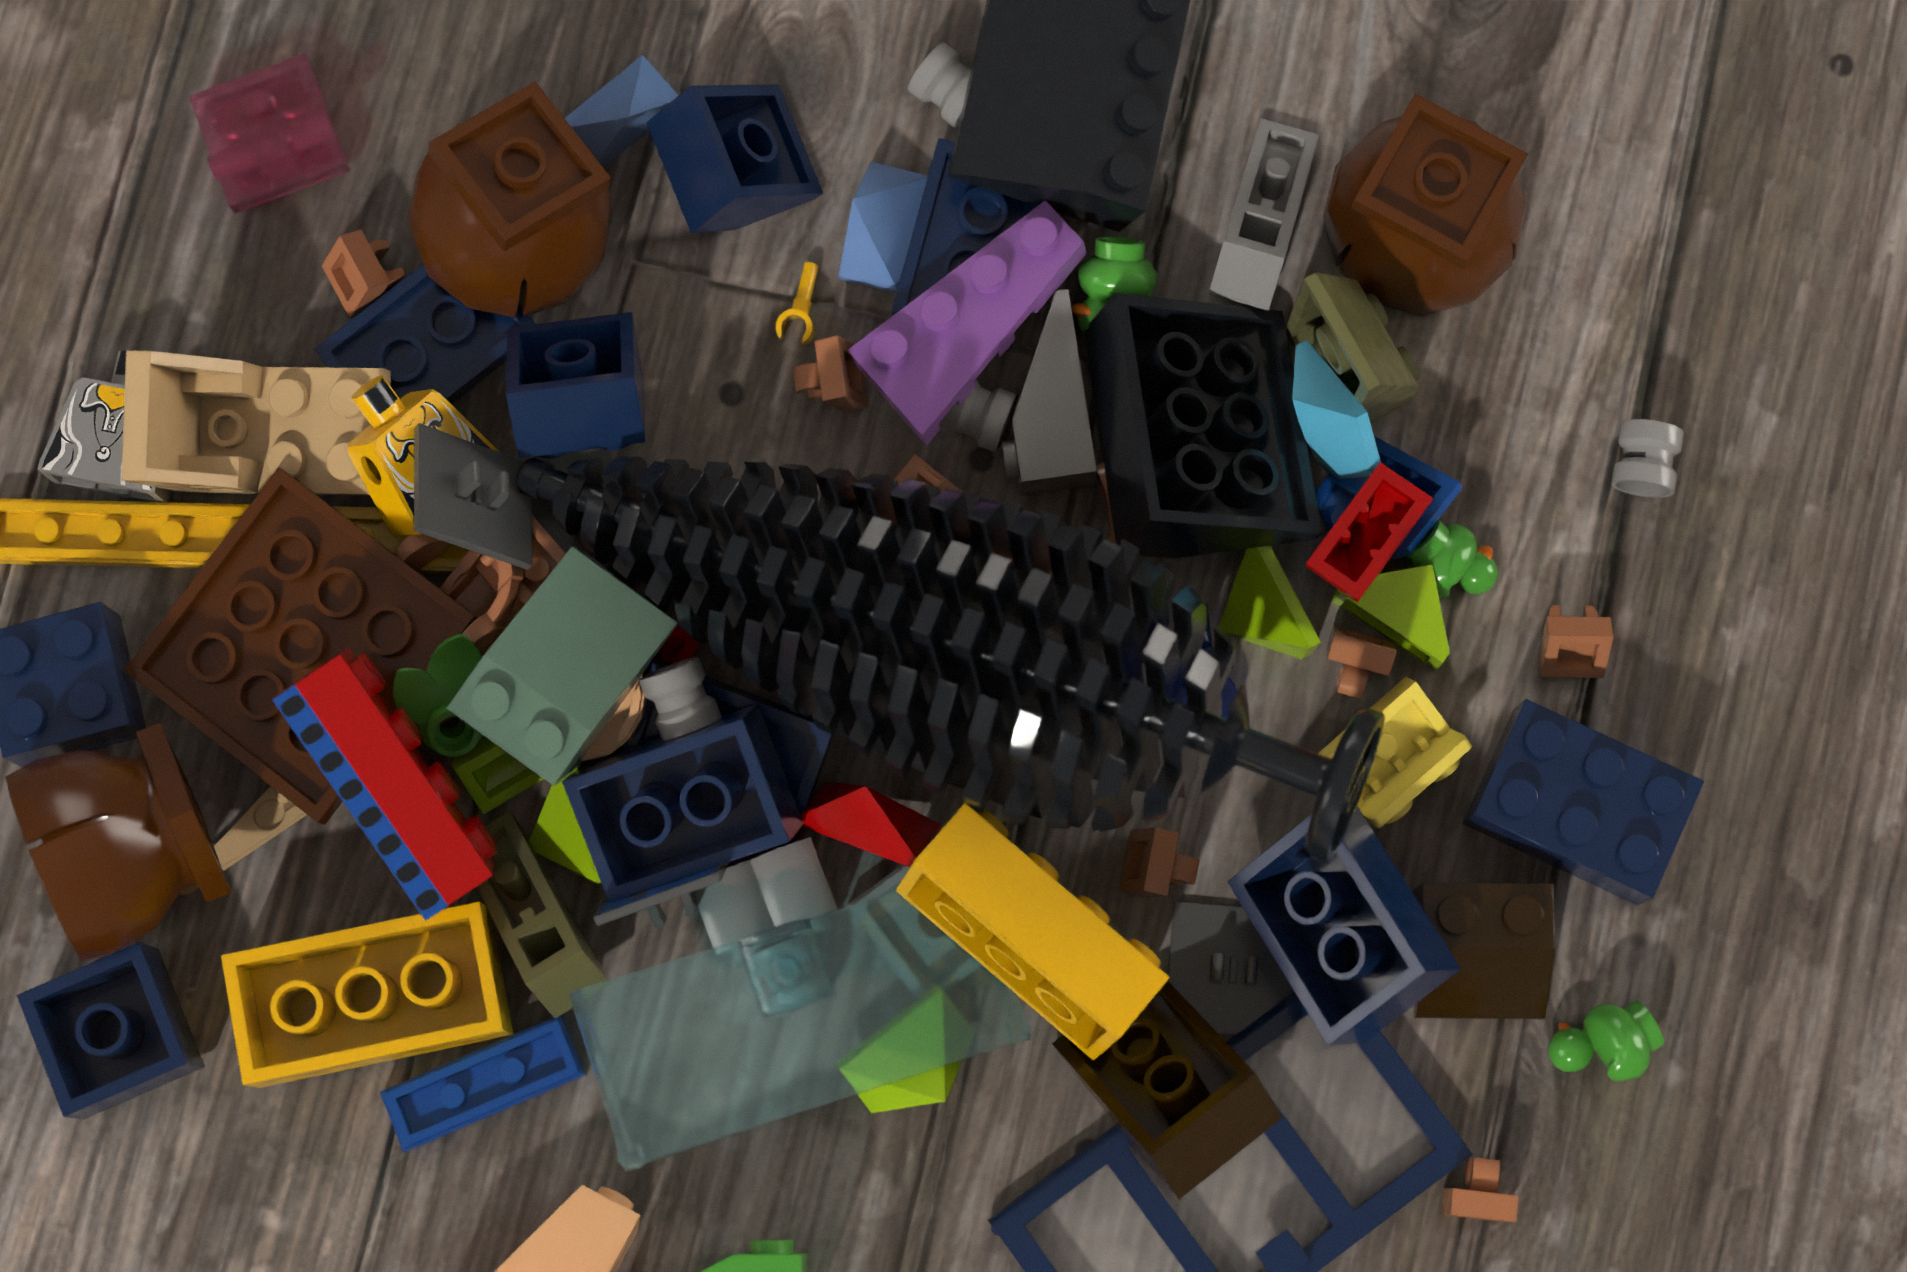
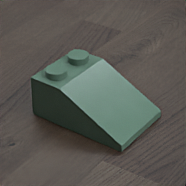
M571 547L484 654L447 709L554 786L573 773L678 625V622L580 550Z

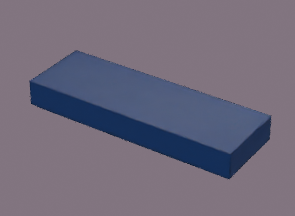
M560 1015L556 1019L553 1017L380 1091L403 1152H410L587 1075L565 1020Z

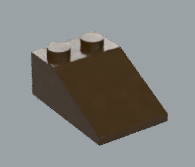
M1168 980L1124 1034L1095 1060L1087 1056L1064 1035L1052 1043L1056 1051L1146 1163L1179 1200L1283 1118L1253 1069Z

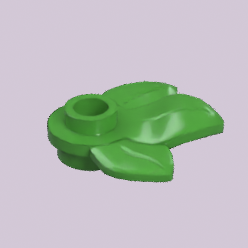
M456 634L439 644L430 657L427 671L417 668L398 669L393 683V699L397 709L403 707L412 720L419 724L420 732L424 738L423 741L431 750L448 757H458L470 752L483 736V734L463 720L454 728H445L440 725L444 719L456 716L447 707L482 659L478 646L464 634Z

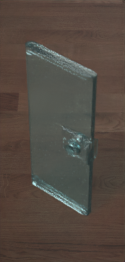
M898 892L810 919H798L759 931L732 943L574 990L570 993L573 1010L614 1132L613 1138L619 1153L618 1159L626 1172L643 1167L646 1163L1006 1045H1015L1031 1039L1030 1026L1016 994Z

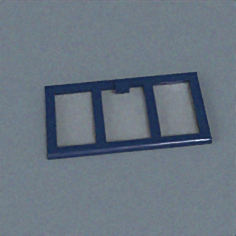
M1294 991L1227 1041L1234 1051L1257 1074L1283 1118L1179 1200L1115 1124L990 1217L988 1221L991 1224L993 1234L998 1235L1025 1272H1318L1473 1154L1381 1031L1363 1043L1328 1046Z

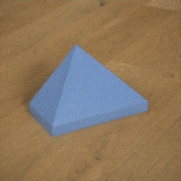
M641 55L570 113L565 120L583 143L590 148V151L594 153L596 159L604 168L649 131L646 122L679 95L648 60Z
M870 161L852 200L838 275L839 280L894 294L897 293L926 186L927 175Z

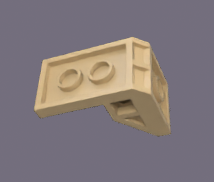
M126 351L121 481L172 491L259 494L280 467L317 495L370 496L347 452L349 442L370 425L351 397L361 386L380 375L391 386V371L384 368L261 367L240 360L157 351Z

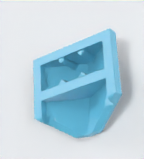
M1308 340L1296 345L1292 400L1304 438L1314 458L1326 472L1339 479L1370 476L1381 461L1368 412Z

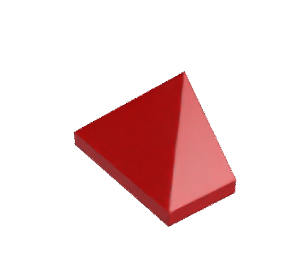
M1380 462L1306 562L1305 567L1358 603L1426 511L1433 498Z
M825 782L800 814L803 821L802 827L908 867H911L917 857L941 831L942 824L867 786Z

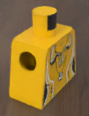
M380 375L361 386L351 397L370 425L349 442L347 452L387 529L393 536L422 534L414 531V428L419 423L499 452L451 403L434 389L410 392L400 399L386 379Z

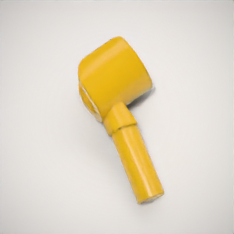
M804 263L792 307L778 316L775 330L781 341L784 339L785 326L792 319H801L806 323V331L802 338L803 346L808 345L814 338L815 326L809 317L819 270V265L816 263Z

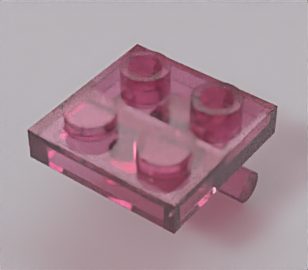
M306 53L189 96L211 155L207 157L209 166L216 181L220 180L229 207L234 214L351 171Z

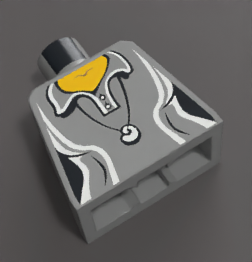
M118 351L111 383L85 377L78 378L74 382L41 456L37 470L54 484L145 502H171L172 490L121 481L126 351Z

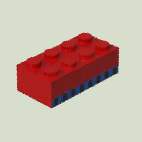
M347 647L281 691L272 700L426 921L493 876L494 859L492 856L497 854L495 847L498 845L477 814L466 819L455 804V801L459 799L458 794L461 791L444 765L438 760L429 766L417 748L422 744L421 740L424 738L406 710L400 707L392 712L379 692L387 684L368 655L364 652L355 658Z

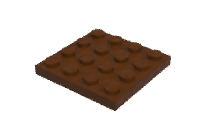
M279 467L124 671L313 820L326 825L343 801L272 699L281 691L348 647L355 658L365 652L374 663L387 684L379 693L391 711L394 712L397 710L393 699V683L397 670L417 668L427 671L430 657L437 646L456 634H462L478 617L299 480Z

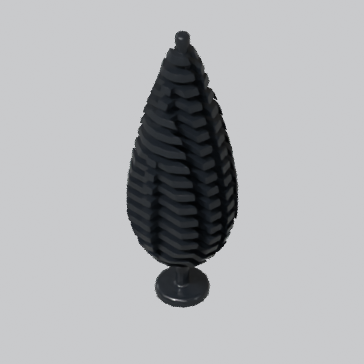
M640 456L617 457L605 468L603 461L599 458L577 460L567 468L569 474L555 469L548 462L533 457L524 461L516 476L517 489L521 493L538 500L544 498L552 501L554 519L571 536L581 531L582 548L596 561L605 565L616 557L612 566L614 574L632 589H634L637 580L647 585L644 591L645 598L664 612H667L673 598L680 601V604L675 603L678 626L701 644L708 643L704 633L708 626L710 651L735 669L743 666L745 676L768 692L772 693L778 689L777 694L782 704L796 714L799 712L806 717L813 713L812 719L817 728L832 737L835 732L848 737L851 747L868 758L873 749L886 755L885 762L888 769L904 779L910 767L923 772L922 781L925 789L941 797L944 796L948 785L951 784L964 790L961 795L962 802L974 810L983 813L988 800L1004 805L1001 813L1005 822L1024 825L1028 815L1042 819L1047 814L1045 818L1047 827L1069 829L1070 826L1080 828L1096 808L1091 821L1092 830L1103 832L1121 828L1134 815L1131 797L1134 791L1146 792L1143 820L1148 824L1171 816V809L1176 797H1186L1199 771V751L1210 755L1202 781L1201 794L1203 796L1235 766L1316 796L1317 800L1307 830L1305 849L1310 857L1318 862L1329 865L1353 818L1377 753L1383 732L1385 715L1368 708L1359 710L1346 727L1332 758L1251 729L1245 683L1238 689L1230 703L1228 719L1220 717L1222 713L1221 692L1235 664L1236 652L1219 624L1213 628L1214 648L1211 655L1201 650L1207 623V608L1195 590L1191 589L1187 584L1171 600L1174 628L1172 631L1168 630L1170 622L1168 601L1175 587L1174 574L1159 562L1157 565H1154L1145 560L1138 567L1141 560L1140 549L1124 539L1121 540L1120 545L1102 539V533L1098 529L1083 524L1080 530L1063 524L1062 516L1044 511L1042 515L1026 510L1023 511L1020 504L1005 501L1001 503L989 499L981 500L980 496L948 488L941 492L938 487L928 486L925 482L908 479L899 485L897 480H890L889 475L871 474L857 480L849 470L830 468L815 474L807 465L785 464L778 466L784 481L779 492L776 489L774 470L766 462L745 461L746 468L741 479L732 478L733 472L728 462L708 461L704 471L689 468V464L683 459H665L664 462L654 461L647 469L646 461ZM603 480H604V482H605V484H606V488H605V487H602V485H603ZM817 483H818V486H819V489H820V492H821V495H822L821 498H820L819 503H818V488H817ZM1129 585H1131V593H1132V601H1133V609H1134V611L1131 610L1130 596H1129ZM1143 662H1144V666H1145V674H1146V683H1147V686L1144 684V679H1143V671H1142V664H1143ZM1188 671L1185 677L1187 690V704L1184 705L1182 678L1185 672ZM1119 729L1121 730V737H1122V743H1123V745L1121 744V738H1120V731H1119ZM1158 739H1161L1164 764L1156 783H1154L1153 779L1161 765ZM1092 779L1098 781L1095 795H1093L1091 785Z

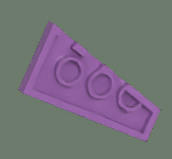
M1045 200L848 349L852 362L927 446L941 430L939 427L941 420L955 403L960 406L975 389V379L995 355L1000 358L1014 342V332L1031 312L1038 313L1087 254L1084 241Z

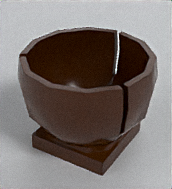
M536 81L530 83L429 142L428 154L415 178L408 219L412 237L428 276L466 307L515 318L521 283L524 278L526 280L525 299L522 305V317L566 304L597 271L605 257L612 216L609 192L611 177Z
M1415 93L1401 117L1380 122L1335 166L1323 218L1336 266L1340 265V273L1345 278L1356 279L1365 295L1369 293L1375 294L1382 306L1421 316L1473 302L1516 259L1526 205L1517 174L1528 153L1483 130L1476 122L1463 119ZM1351 247L1350 252L1348 253V255H1347L1346 258L1344 259V254H1345V253L1348 251V249Z
M161 722L136 732L142 747V755L135 760L80 749L36 759L5 776L11 803L26 844H31L40 839L44 843L30 849L29 853L65 934L81 961L115 953L157 928L186 884L195 883L198 885L206 903L231 893L199 804Z

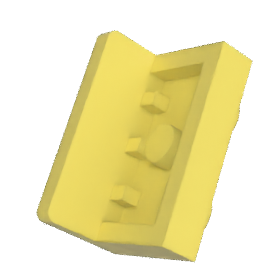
M1407 677L1403 678L1369 708L1385 715V722L1377 753L1357 807L1368 824L1375 828H1381L1385 824L1393 823L1402 818L1412 807L1413 799L1432 782L1441 781L1451 775L1459 766L1460 758L1472 748V744L1464 734L1449 727L1418 683ZM1344 731L1318 754L1332 758Z

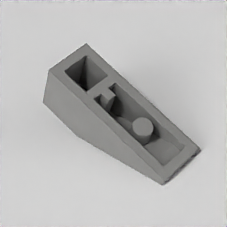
M1260 118L1208 294L1269 311L1319 134Z
M1068 289L1055 292L1012 420V440L1001 442L1006 479L1018 477L1020 496L1092 486L1095 484L1097 468Z

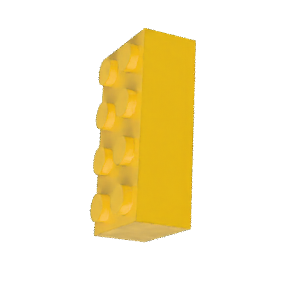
M964 803L913 862L895 891L1087 1056L1095 1060L1124 1034L1170 977L1159 969L1161 962L1149 947L1136 939L1125 940L1108 925L1110 922L1108 914L1096 902L1083 895L1076 898L1057 882L1059 874L1047 860L1033 852H1029L1026 855L1007 839L1009 835L1008 830L994 815L986 810L983 813L975 812Z
M481 902L443 909L426 921L421 914L221 955L242 1084L245 1086L262 1088L514 1035L493 919L486 905Z

